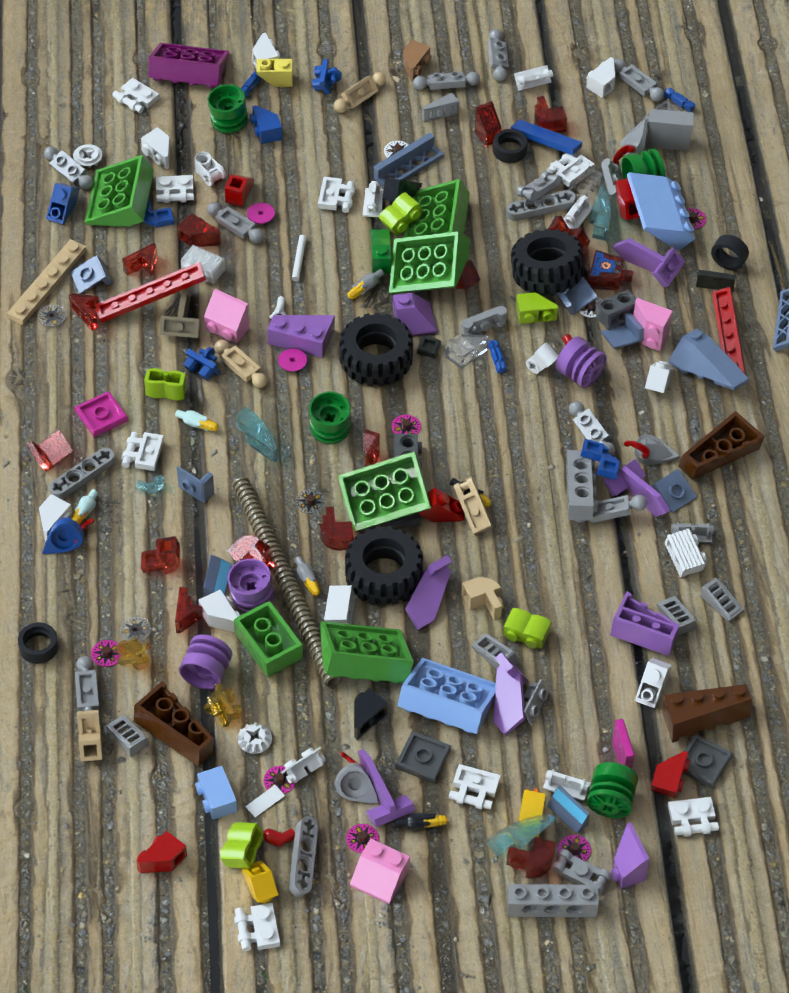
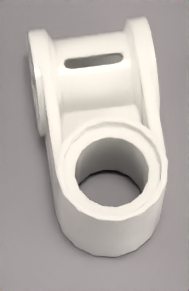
M208 152L196 154L195 172L208 186H212L219 179L223 180L226 178L224 168Z
M546 342L526 361V366L531 372L538 374L558 359L559 355Z

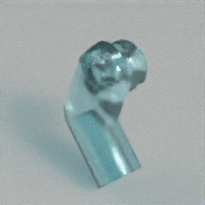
M157 475L154 481L150 483L138 480L135 489L154 493L164 488L166 484L165 477Z

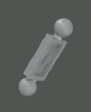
M494 29L489 33V41L487 42L490 68L495 69L493 72L494 78L497 81H503L507 78V70L509 68L506 42L501 41L503 38L502 32Z
M622 59L614 61L615 72L619 73V78L643 96L650 93L653 101L658 102L664 98V91L657 87V82L632 64L626 67V63Z
M458 71L444 74L434 73L428 75V79L423 76L415 77L413 86L417 90H423L426 86H429L430 90L465 87V83H468L470 86H476L480 82V76L476 72H470L467 76H464L463 72Z
M48 146L44 150V157L51 161L50 165L75 186L79 183L80 187L84 190L92 188L94 183L92 177L86 175L88 172L64 151L61 150L58 153V150L53 146Z
M212 202L208 205V214L215 217L216 222L242 239L249 235L253 243L263 241V231L257 229L256 224L228 206L222 210L221 205L217 202Z
M572 402L569 405V412L572 416H575L572 420L585 438L603 443L609 449L608 452L613 455L615 447L612 443L607 442L611 439L589 408L584 411V405L581 402Z
M625 495L598 501L597 512H593L591 523L631 515V508L641 511L646 508L647 499L643 495H635L630 500L629 496ZM575 520V521L578 522V523H584V522H586L587 520Z
M82 656L76 663L79 672H75L78 711L99 710L96 670H91L93 668L92 659L88 656Z

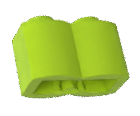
M404 192L395 199L392 205L381 212L379 219L384 226L397 236L403 233L411 222L417 220L423 210L418 202Z
M157 368L147 369L144 379L147 396L152 398L166 397L175 401L184 400L187 390L185 373L180 371L166 372Z
M512 608L503 627V635L512 642H523L530 648L542 649L551 630V621L543 616L534 615L519 608Z
M234 822L227 833L228 840L220 851V859L227 868L250 869L252 867L264 833L258 823Z

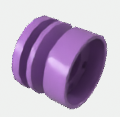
M577 336L571 339L562 349L556 361V369L564 376L571 377L572 381L578 383L580 387L587 388L601 375L607 362V356L596 347L591 348L589 342Z
M244 559L231 567L227 580L233 604L239 611L247 613L268 601L273 602L274 589L271 573L263 561Z
M209 635L194 636L187 649V654L179 667V674L185 681L197 688L205 690L217 689L221 685L225 670L233 656L232 650L225 642Z

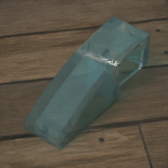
M600 185L591 209L590 223L594 224L592 238L607 241L611 205L605 186Z
M244 407L235 415L236 428L245 434V443L272 462H277V448L269 429L248 407Z
M553 814L540 815L515 822L488 838L486 844L497 857L513 843L520 850L551 825L555 820V816Z

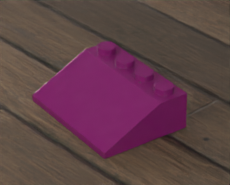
M160 42L149 56L148 77L153 78L155 81H163L164 79L171 80L172 83H181L182 81L188 82L189 85L205 84L206 87L213 88L222 81L229 51Z

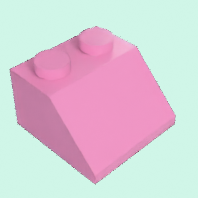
M215 289L204 315L205 329L237 344L249 330L248 303Z
M636 298L634 318L644 328V340L641 343L651 349L661 351L669 337L673 311Z
M370 839L359 858L350 886L390 904L410 870V856Z

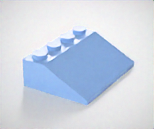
M630 172L627 174L645 231L677 251H680L696 239L693 232L694 227L690 223V215L686 210L685 200L681 195V187L678 182L663 176Z
M421 658L402 684L397 706L404 708L408 712L421 714L428 719L441 721L445 725L455 726L463 729L465 732L477 734L484 724L495 700L496 683Z

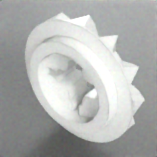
M82 145L74 151L73 160L83 168L85 166L91 168L92 165L97 166L98 162H102V151L95 145Z
M256 722L252 725L246 724L243 729H240L238 735V744L241 749L251 754L264 752L272 742L270 729H267L264 724L259 725ZM258 734L259 739L255 738L251 741L250 735L255 736Z

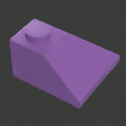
M413 293L393 295L394 318L400 319L401 323L407 325L408 330L412 333V337L437 334L430 302Z
M632 823L626 825L614 858L613 869H611L612 878L615 882L619 883L621 889L646 881L649 857Z

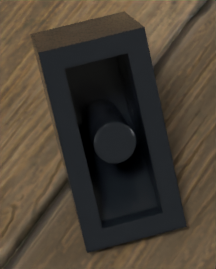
M385 178L382 200L389 201V205H392L395 199L404 192L413 198L422 187V183Z
M370 688L364 693H359L354 700V738L356 740L387 715V702Z

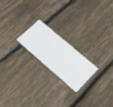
M274 785L245 807L256 818L285 795Z

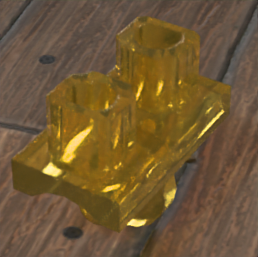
M132 638L128 642L126 640L120 641L114 648L120 655V658L117 660L120 665L132 663L133 667L137 670L145 669L149 665V657L145 653L146 650L151 648L148 642L141 644L136 638Z
M221 683L215 684V691L207 698L208 702L204 705V710L208 714H213L214 717L218 716L222 727H228L231 720L240 718L242 710L240 705H230L235 698L232 688L223 689Z

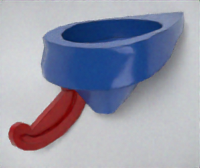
M68 517L58 520L50 530L42 554L62 553L78 548L84 538L83 531L89 524L94 523V519L87 520L81 526Z

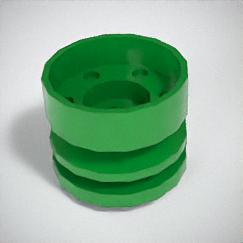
M229 84L220 85L209 93L207 100L212 126L215 130L221 133H234L247 125L249 118L245 95L241 88Z
M655 148L641 151L640 154L626 155L622 158L621 167L624 179L628 178L627 174L629 172L666 177L663 160Z
M327 391L318 394L312 399L309 406L310 431L317 441L324 444H335L347 438L351 429V406L347 398L340 393Z
M613 762L598 764L594 768L591 779L592 786L589 788V795L587 797L588 807L596 814L609 818L628 816L632 811L638 775L634 770L623 764Z

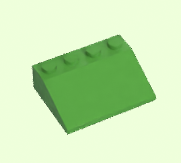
M143 155L96 170L85 219L87 225L129 227L144 222L154 169Z
M461 179L420 189L414 195L413 199L419 203L423 212L417 220L408 225L404 232V238L457 231L464 234L470 193Z
M457 231L394 239L389 293L395 294L456 287L469 257L470 238Z
M415 452L338 475L354 533L431 509L419 458Z
M321 621L322 660L326 675L331 677H350L356 680L360 678L370 679L375 682L380 680L390 681L395 684L404 683L410 675L414 661L400 629Z

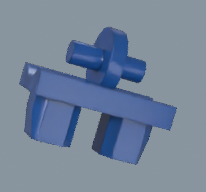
M323 59L321 66L314 67L316 79H312L314 90H323L325 95L331 93L332 83L338 82L342 78L340 70L336 67L330 68L328 59Z
M208 347L206 350L201 348L199 350L200 354L189 348L185 352L188 357L184 367L190 372H194L198 365L202 368L198 375L206 381L213 374L217 376L220 374L221 371L213 363L216 362L217 357L214 356L215 350L212 347Z

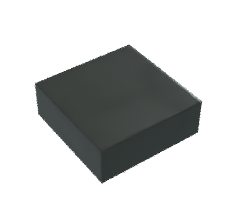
M422 336L417 348V354L435 359L441 346V340Z

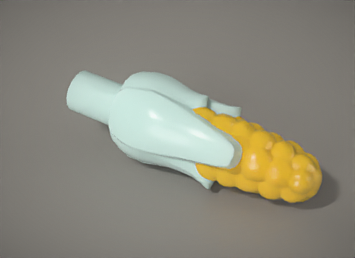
M178 409L175 413V417L183 419V422L188 426L206 431H217L219 429L217 423L196 411L189 410L184 412Z
M92 489L88 496H83L78 506L74 509L75 512L71 519L79 525L96 506L95 499L98 496L96 490Z

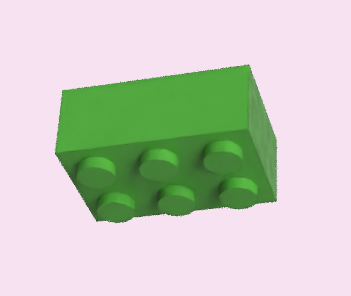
M270 601L234 619V632L266 677L303 659L302 643Z

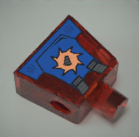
M595 250L588 284L592 289L618 290L621 280L632 282L634 271L623 269V258Z

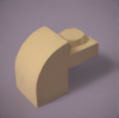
M478 577L462 583L461 595L470 610L486 605L493 620L501 618L504 605L500 598L501 587L497 582L489 578Z
M99 710L78 711L77 722L81 762L102 760Z

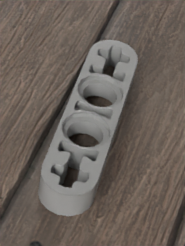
M566 190L543 195L535 201L525 199L512 202L507 205L506 216L510 220L517 221L570 209L575 204L576 197L572 191ZM550 201L553 202L554 205L548 206L545 203ZM533 205V206H536L537 208L534 209V210H531V209L528 208V206Z
M110 448L98 450L52 481L49 485L50 494L61 500L66 498L111 467L115 462L114 452ZM90 465L95 467L93 471L85 470ZM73 476H77L80 478L76 482L69 481V479Z
M309 816L301 819L296 824L289 889L296 897H303L312 888L318 824L314 818ZM301 842L308 845V852L302 849ZM299 861L306 865V871L301 870Z

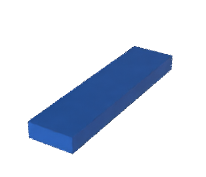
M519 120L511 126V129L524 133L529 140L570 155L575 154L582 148L581 141L523 120Z

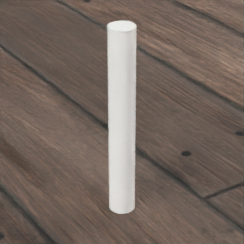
M300 235L292 274V280L295 282L299 281L307 238L305 235Z

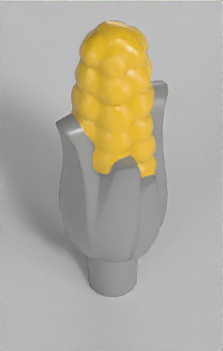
M379 269L375 273L366 274L356 284L352 285V289L347 294L348 298L353 300L360 295L364 296L366 292L377 285L378 279L384 275V272Z
M301 556L296 557L294 561L298 566L296 572L313 596H318L320 594V587L315 578L316 575L310 564L305 563Z

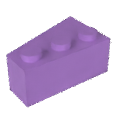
M274 315L267 329L268 344L285 349H299L305 354L323 358L335 331V315Z
M627 591L613 618L610 636L669 656L676 642L679 625L660 612H653L647 608L648 604L643 601L640 603L633 599L632 594Z

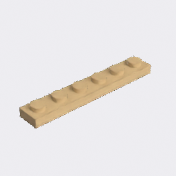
M70 239L7 312V318L24 325L87 251L86 246Z

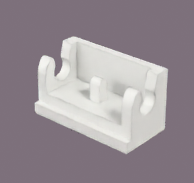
M352 585L329 587L324 617L325 622L352 624L356 600Z

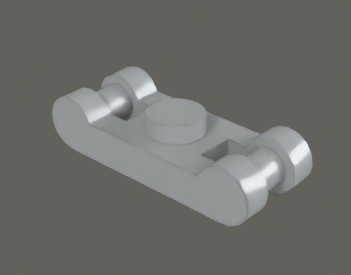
M606 158L602 162V170L609 195L617 199L615 181L622 179L619 175L621 167L613 164V161Z
M544 171L541 177L535 179L525 187L519 186L517 196L535 201L561 184L562 178L559 175H552L550 172Z
M498 306L464 319L461 324L462 339L470 340L474 334L487 331L495 326H505L507 309L504 306Z
M562 849L558 855V861L553 863L551 870L578 885H598V895H601L605 889V883L610 881L612 874L605 869H599L573 856L568 850ZM566 863L572 865L570 869L565 867ZM592 877L597 878V881H591Z

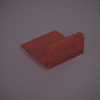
M60 429L38 445L33 441H29L27 444L38 464L45 471L51 470L74 452Z
M367 429L363 433V452L367 453L365 456V467L376 464L380 455V434Z

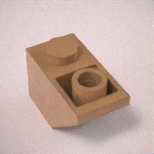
M411 40L403 50V65L410 81L421 75L423 68L430 63L432 58L430 47Z

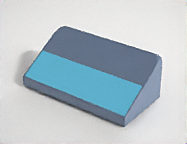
M214 555L210 556L203 587L204 596L221 590L225 596L228 572L231 569L232 563Z
M559 785L552 795L548 807L575 833H579L589 825L590 813Z

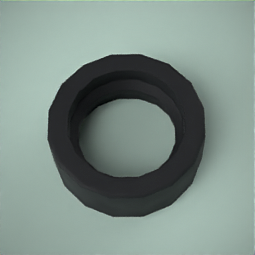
M504 129L495 135L493 153L497 159L506 163H516L526 156L528 141L524 133L515 129ZM505 142H514L520 145V148L507 150L500 145Z
M725 234L717 239L711 249V255L719 266L735 271L744 265L749 257V250L744 241L736 236ZM723 248L732 250L738 257L730 256Z
M41 622L25 626L18 636L21 656L26 661L35 664L51 660L57 654L59 648L57 633L54 628ZM34 636H46L51 641L48 647L43 650L35 651L26 647V642Z

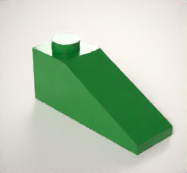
M389 229L370 230L372 273L381 269L384 274H391Z

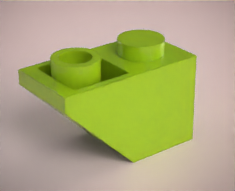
M536 292L516 295V311L519 324L557 320L558 306Z

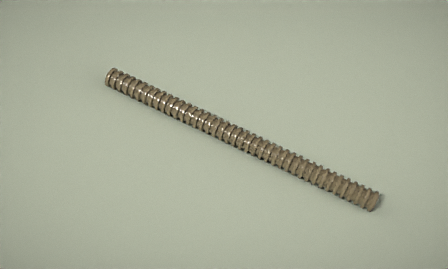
M245 476L239 477L232 483L234 491L248 517L247 519L259 541L265 558L268 560L272 573L284 595L309 653L312 655L311 657L316 668L319 670L324 685L327 687L334 686L341 681L342 677L326 675L322 660L320 630L294 578L295 576L278 544L279 542L258 501L249 478Z

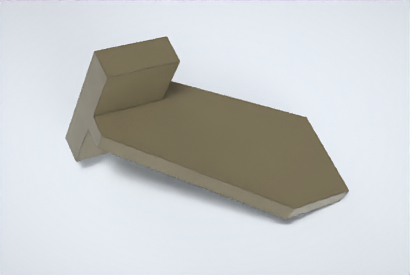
M191 287L181 291L177 317L161 315L160 335L199 338L200 319L187 318Z

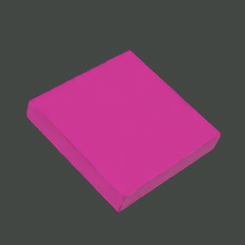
M109 391L74 407L76 414L93 437L128 422L127 415Z
M623 719L615 720L613 748L618 763L632 769L635 754Z

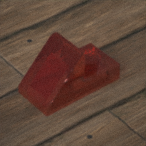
M153 243L122 258L123 271L127 276L142 268L150 276L153 275L158 258L156 244Z
M70 294V308L91 331L98 328V315L95 304L99 303V297Z
M179 587L175 617L176 633L183 632L203 617L202 606L192 605V596H188L187 587Z

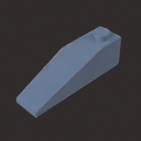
M698 328L681 338L669 359V363L682 373H694L697 375V378L703 379L705 377L714 380V384L736 390L749 382V378L724 351Z

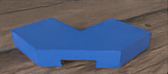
M148 197L144 222L156 228L174 225L171 207L152 211Z
M584 439L580 456L599 462L597 475L616 480L620 461L616 457H612L608 452L609 449L603 443Z

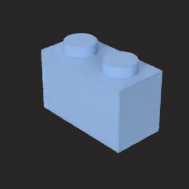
M222 766L197 774L196 790L199 796L203 795L204 800L202 803L206 813L210 812L212 820L237 812V801Z

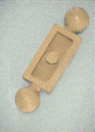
M376 72L372 78L370 75L366 76L341 94L343 99H337L334 102L335 111L343 113L348 107L353 109L379 90L376 86L385 84V74Z
M218 340L215 343L214 349L216 353L221 355V361L245 382L252 379V383L256 388H264L267 385L268 379L265 374L261 373V367L236 345L230 349L229 343L226 340Z

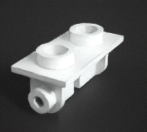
M548 65L514 73L518 91L551 83L550 77H553L552 70H549Z
M372 181L369 184V188L365 189L362 216L379 217L382 212L384 189H380L377 181Z
M585 195L581 196L563 218L560 225L576 232L594 208L589 205V198Z
M312 747L301 754L303 758L298 761L295 758L284 764L286 769L280 773L286 772L288 774L286 778L289 783H297L308 775L304 767H307L311 773L324 765L325 757L317 752L321 747L315 750Z
M552 769V771L547 770L543 789L555 792L556 788L560 785L573 798L584 801L590 782H587L586 779L581 780L555 772Z

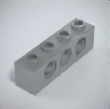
M567 450L568 520L592 521L593 512H597V500H593V498H596L597 492L596 486H593L596 483V472H592L595 471V460L580 456L581 450Z
M508 884L507 917H597L599 906L598 885Z

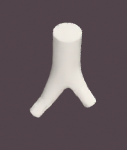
M278 297L277 306L269 316L270 319L277 314L286 315L284 311V297Z

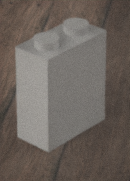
M650 109L649 116H645L648 127L646 147L689 151L693 112Z

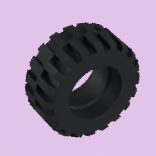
M545 229L543 231L536 230L534 233L529 232L525 234L524 238L518 239L512 248L513 279L519 287L525 291L529 290L530 293L556 295L558 292H566L567 289H572L575 284H578L584 274L582 245L575 236L566 231Z
M368 313L364 314L361 318L360 316L353 319V322L350 321L341 332L339 342L340 363L344 372L348 373L351 379H356V382L360 384L367 383V386L378 385V387L384 386L386 383L390 385L396 379L400 380L403 378L404 374H407L413 362L412 333L408 330L405 323H401L400 319L392 318L389 314L380 315V313L370 315ZM378 344L384 345L391 350L384 354L373 355L361 349L369 345Z
M378 526L374 530L369 528L364 531V534L359 533L355 536V541L352 540L349 543L345 553L347 585H352L355 595L358 594V598L363 601L368 600L373 605L376 603H380L381 606H387L388 603L395 605L400 600L405 601L409 599V594H413L423 575V552L420 550L419 543L416 540L414 541L413 536L410 534L406 535L405 531L399 528L398 530H394L390 526H387V528ZM387 558L398 562L402 567L392 573L382 574L370 570L367 565L373 560Z

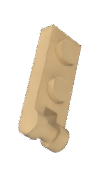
M473 477L467 478L461 484H454V489L472 533L477 535L492 528L493 525ZM470 489L471 492L465 495L464 491Z

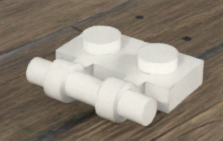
M131 78L121 87V93L114 91L112 94L117 99V102L129 106V109L139 113L143 112L144 107L149 108L160 99L159 93L134 78Z
M565 153L560 160L550 164L547 172L551 174L555 172L556 175L561 176V182L570 187L594 169V163L582 154L576 158L577 153L573 155Z
M193 175L156 177L157 202L170 203V201H181V203H184L187 200H194Z
M324 177L318 209L336 211L337 205L342 206V212L348 213L353 203L352 196L355 193V183L348 181L347 185L342 184V179ZM340 193H344L345 197L339 196Z
M132 432L130 437L127 438V448L122 455V466L128 468L130 463L135 461V468L155 471L164 436L144 432L143 438H138L139 434ZM139 447V451L134 452V449Z
M459 764L453 781V787L460 788L459 792L451 790L449 799L456 800V803L475 805L477 809L482 810V808L491 810L493 801L486 800L485 797L486 795L495 797L501 775ZM467 790L479 793L478 797L467 795Z
M711 797L668 802L672 825L681 824L679 827H674L675 836L683 835L687 837L694 833L710 834L711 831L719 830L718 822L709 823L710 820H715L716 816ZM700 822V824L690 825L689 823Z
M273 903L251 906V915H246L242 907L235 909L236 916L234 920L239 930L238 942L241 944L243 951L251 950L250 943L256 942L258 950L280 947ZM248 925L254 926V933L248 932Z

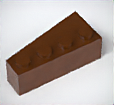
M735 411L686 451L678 467L694 480L759 450L765 436Z
M163 681L134 705L135 723L198 767L213 754V737L198 720H194L190 715V711L179 703L177 696L167 689V685Z
M747 684L663 695L662 713L672 743L679 741L680 737L686 735L688 737L695 736L698 731L704 729L708 731L713 730L722 723L728 725L749 718L751 716L752 697Z

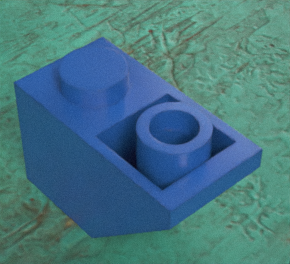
M256 105L252 106L250 120L252 125L255 124V136L259 137L261 144L282 140V126L278 115Z
M55 183L46 219L64 224L76 206L80 188L64 183Z

